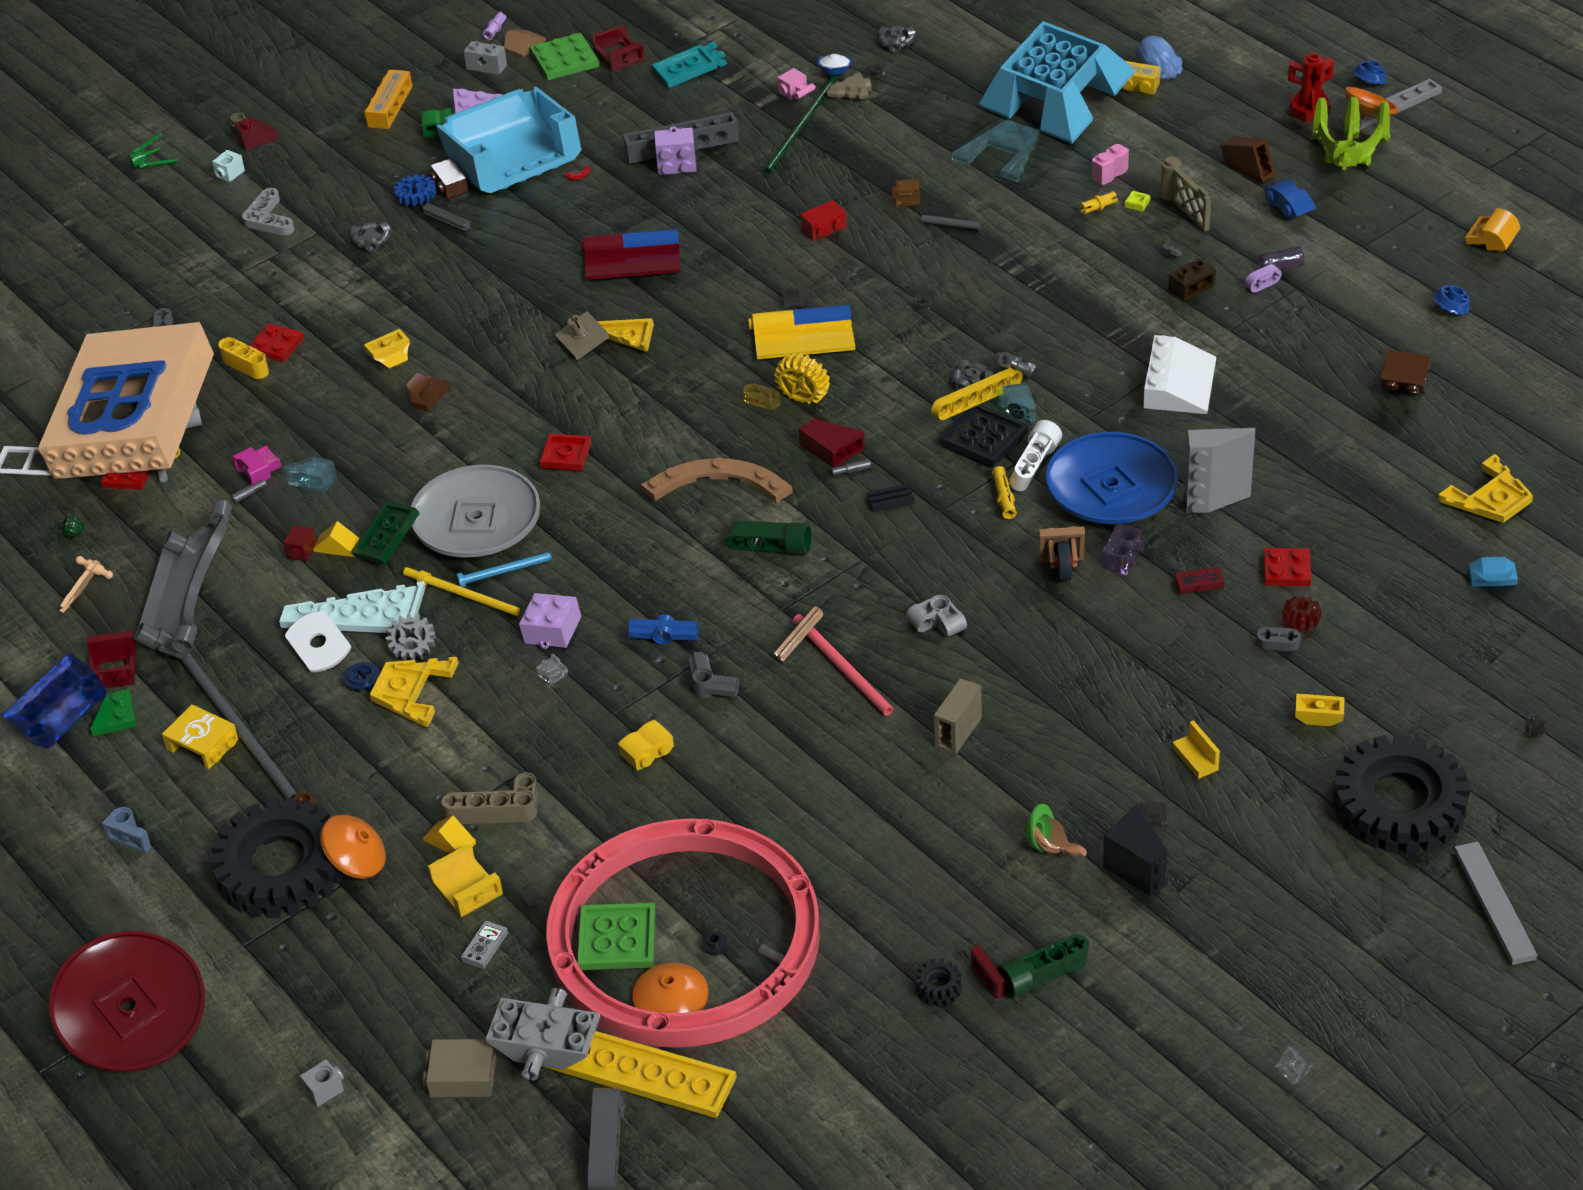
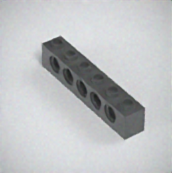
M733 112L623 134L625 154L629 164L657 159L654 131L670 130V127H676L677 129L693 128L695 150L739 141L738 122Z

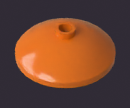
M1346 87L1344 91L1348 101L1350 97H1357L1360 115L1365 118L1377 117L1381 101L1388 102L1390 116L1399 112L1400 108L1396 104L1372 92L1355 87Z
M351 815L333 816L323 825L320 833L321 846L329 861L337 869L351 877L360 879L371 878L381 871L386 861L385 847L379 834L371 825Z
M673 962L659 964L645 971L637 979L632 992L633 1004L636 1008L661 1013L701 1011L705 1008L708 1001V985L704 976L689 965Z

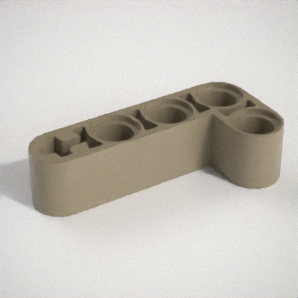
M524 772L515 778L514 790L454 792L446 794L441 802L444 817L448 818L454 815L461 824L529 822L537 815L539 795L535 776L532 773Z

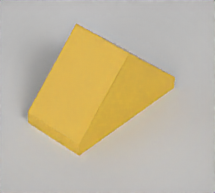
M337 521L320 534L313 551L355 557L351 551L360 538Z
M454 815L438 821L423 837V841L448 853H452L468 843L472 847L476 844V840Z

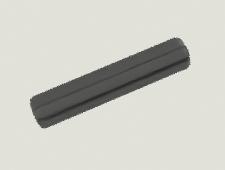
M426 203L422 208L424 214L463 231L470 229V221L430 203Z

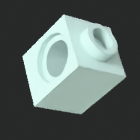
M226 150L212 161L215 176L231 182L245 171L242 156Z

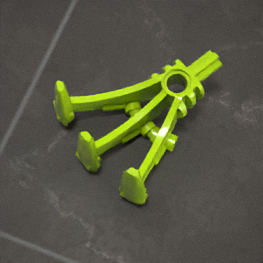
M1350 97L1347 104L1344 138L1348 139L1344 141H1335L1328 133L1327 102L1325 98H1319L1316 103L1312 135L1313 140L1322 139L1323 148L1326 152L1325 163H1334L1335 165L1342 166V170L1357 164L1369 166L1371 155L1375 151L1379 142L1389 143L1390 112L1388 102L1381 101L1379 105L1376 131L1366 141L1359 143L1353 141V138H1359L1360 112L1357 97Z

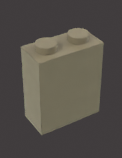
M961 678L934 714L936 748L954 755L961 749L982 718L981 685Z
M486 1039L432 1040L431 1050H427L426 1063L429 1066L428 1071H424L423 1084L424 1087H428L430 1097H492L497 1059L496 1048L487 1043Z

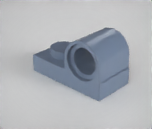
M127 807L117 808L103 821L102 825L108 840L145 854L151 848L147 831L137 827L131 809Z

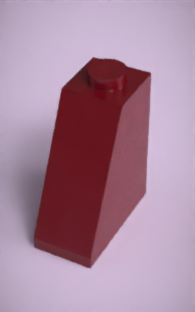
M813 419L799 428V442L805 449L832 468H835L865 449V434L861 430Z

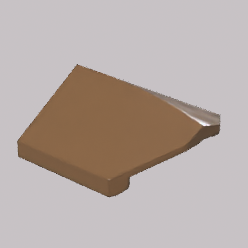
M512 29L505 34L504 48L505 51L524 58L531 53L530 46L544 43L546 37L528 30Z

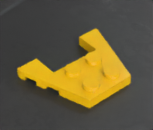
M1494 454L1481 465V470L1494 477L1493 480L1470 496L1451 485L1438 494V501L1504 523L1529 505L1533 500V495L1518 478L1514 479L1510 474V469L1506 465L1503 466L1499 462L1500 458Z
M449 657L448 661H438L437 658H432L428 662L416 663L415 660L386 662L370 693L371 701L424 727H428L435 714L434 706L416 703V700L429 675L452 678L459 664L458 658Z

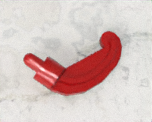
M584 166V170L577 174L569 172L568 174L564 173L563 176L567 177L568 180H579L590 173V167Z

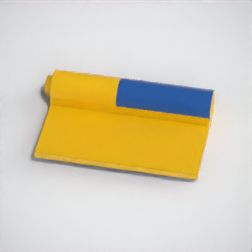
M849 304L754 313L752 318H749V329L754 330L757 359L786 357V355H791L792 353L808 355L856 350Z

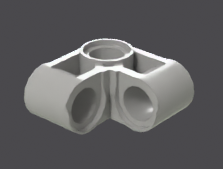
M936 595L924 602L915 604L906 613L907 619L919 632L937 627L946 637H949L967 628L964 615L944 595Z

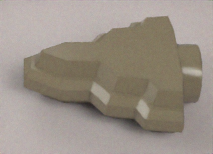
M860 72L847 77L842 82L834 83L826 89V94L831 99L847 98L849 100L859 99L860 101H866L869 98L868 93L872 92L870 79L863 78Z

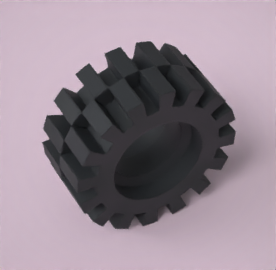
M934 958L931 959V964L925 961L923 967L919 966L918 972L915 975L917 996L922 998L923 1003L929 1001V1006L933 1007L934 1003H937V1007H942V1003L945 1002L946 1006L950 1005V1000L955 1002L957 996L960 997L962 979L961 971H958L956 964L952 966V961L950 960L944 963L943 958H940V962H936ZM934 979H943L948 982L944 986L929 984Z

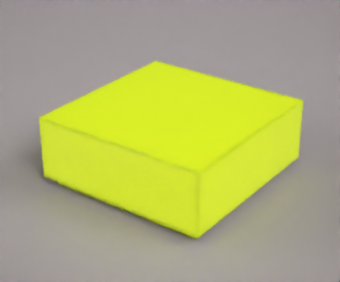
M1132 191L1125 201V207L1143 212L1150 202V195Z

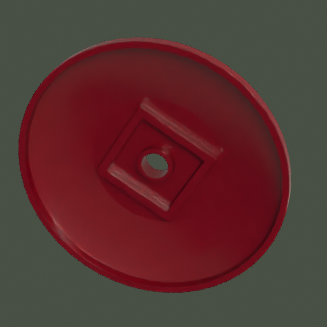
M142 931L111 933L83 945L62 965L55 977L50 992L49 1010L51 1022L62 1045L83 1063L110 1072L125 1073L146 1070L164 1063L175 1056L192 1039L203 1017L205 989L202 976L195 962L185 950L169 939ZM131 1001L135 1003V1007L130 1011H126L121 1008L122 1004Z

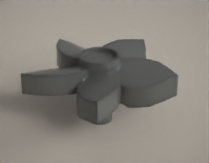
M1165 240L1162 241V247L1168 249L1165 253L1166 256L1170 254L1182 256L1183 253L1175 245H1169Z

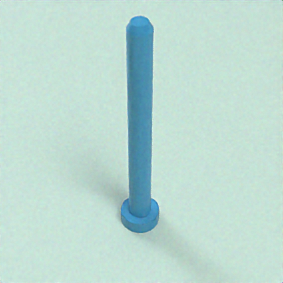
M547 552L463 575L461 572L456 574L458 586L465 588L467 583L550 561L552 556Z

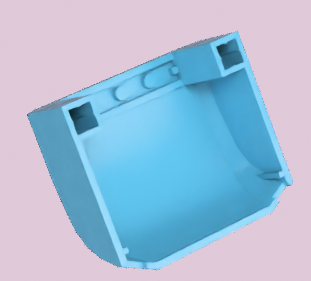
M534 87L533 91L523 92V89L511 91L449 115L445 118L446 122L443 125H436L449 159L452 158L469 181L480 190L488 193L506 189L510 185L524 182L526 179L539 176L550 169H556L560 165L575 160L581 151L575 116L537 87Z

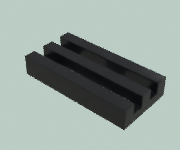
M909 484L867 492V499L872 512L915 503Z

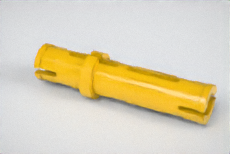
M998 466L992 471L998 493V505L1002 508L1003 517L1005 519H1012L1017 514L1014 506L1015 498L1010 491L1005 468Z

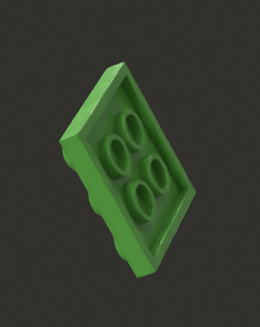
M575 33L567 37L556 38L552 41L530 46L531 54L547 80L599 67V60L582 33Z
M655 903L581 905L577 963L580 969L601 970L654 967Z

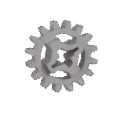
M407 614V619L399 616L400 622L392 621L393 629H387L389 636L386 637V641L389 644V651H393L395 658L401 655L402 661H406L407 657L415 660L417 656L422 660V654L424 652L430 654L429 647L435 646L433 639H436V635L433 632V625L428 623L427 618L421 620L419 614L415 618ZM425 632L426 636L425 640L423 641L422 637L424 636L423 633ZM399 635V636H400V638L398 639V642H399V643L397 644V643H396V639H397V636Z

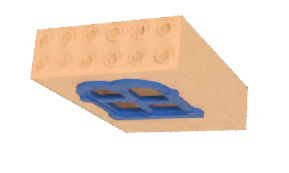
M200 322L86 334L38 447L54 479L171 468L214 355ZM108 400L104 413L100 418L89 423L82 422L90 402ZM138 403L136 410L129 417L124 419L112 418V412L116 405Z

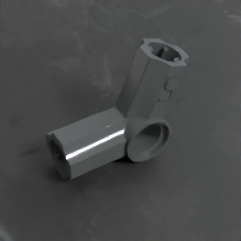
M695 652L688 658L695 696L702 699L709 698L713 694L737 697L740 684L738 677L714 675L710 668L708 655L702 652Z

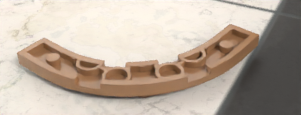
M723 458L696 460L670 467L641 484L642 491L654 501L681 486L697 482L696 478L708 476L709 479L728 480L729 477L738 478L740 482L758 489L776 503L793 493L792 486L770 470L753 463Z

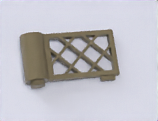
M1167 157L1162 161L1161 198L1173 201L1204 232L1208 231L1210 228L1211 198L1208 196V192L1202 187L1200 188L1181 170V161L1179 159Z

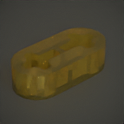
M754 383L748 384L743 388L744 400L747 403L765 409H775L780 406V393L774 389Z

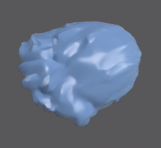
M1153 35L1145 37L1138 45L1136 54L1140 58L1141 64L1161 67L1160 79L1166 78L1169 80L1181 74L1183 69L1182 59L1176 56L1174 49L1162 37Z

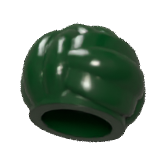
M76 515L66 516L62 524V534L67 538L79 536L84 530V524L81 519Z

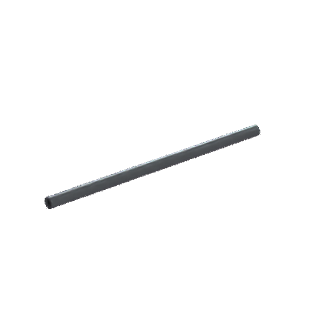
M188 653L184 658L180 659L224 718L235 724L237 735L284 797L294 799L297 795L296 791L192 655Z

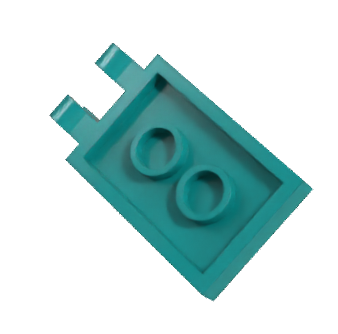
M710 42L704 47L700 44L654 63L652 68L665 85L671 88L718 68L717 65L725 66L727 62L724 58H721L726 55L723 51L717 52L713 50L717 48L715 42Z

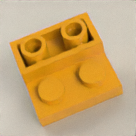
M1496 208L1492 216H1479L1466 235L1465 240L1467 244H1486L1487 251H1504L1520 230V224L1512 213Z

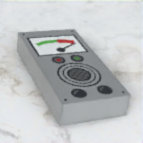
M485 920L462 954V962L485 969L507 936V928Z

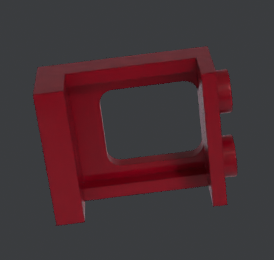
M625 24L592 35L594 51L611 71L645 60L643 44L641 42L634 43L629 38ZM618 44H622L624 46L622 48L607 53L604 50L606 48Z
M132 631L87 636L89 671H85V677L90 690L135 685L137 646L133 639ZM126 661V666L100 669V665L103 663Z

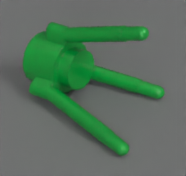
M162 133L157 134L141 146L132 149L133 152L128 154L133 167L139 166L140 169L148 166L178 162V159L146 162L148 161L147 156L160 151L161 148L157 147L147 152H144L142 149L160 138Z

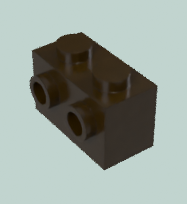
M1198 258L1169 273L1168 290L1183 301H1186L1215 285L1216 269L1201 258Z

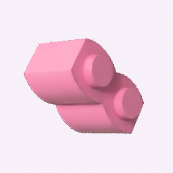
M1115 144L1109 147L1106 152L1096 155L1092 160V180L1105 185L1110 183L1116 176L1124 174L1128 170L1129 149L1120 144Z

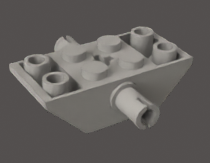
M557 988L551 990L547 1005L501 998L488 1031L486 1042L513 1061L526 1063L522 1070V1076L530 1080L532 1073L531 1079L534 1081L538 1079L541 1066L566 1069L587 1057L600 1019V1013L562 1007L567 993L560 988L557 995Z

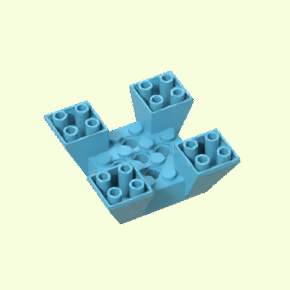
M1042 21L1000 67L979 102V107L1010 119L1030 96L1044 101L1040 131L1073 144L1093 121V116L1080 94L1082 89L1087 85L1115 96L1133 76L1135 69L1106 45Z

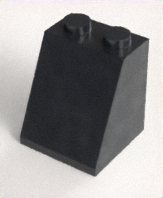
M1134 806L1104 834L1103 867L1148 896H1151L1156 890L1163 888L1167 880V849L1139 808Z

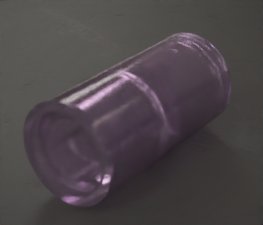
M1298 246L1260 254V269L1271 264L1280 271L1301 267L1304 265L1302 248Z

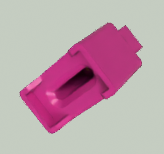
M267 445L256 451L250 447L232 456L235 469L238 472H244L250 478L251 485L261 480L266 481L270 479V472L281 467L280 459L268 449Z

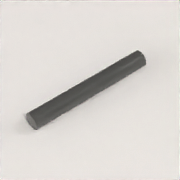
M922 215L921 218L922 223L980 229V222L929 215Z

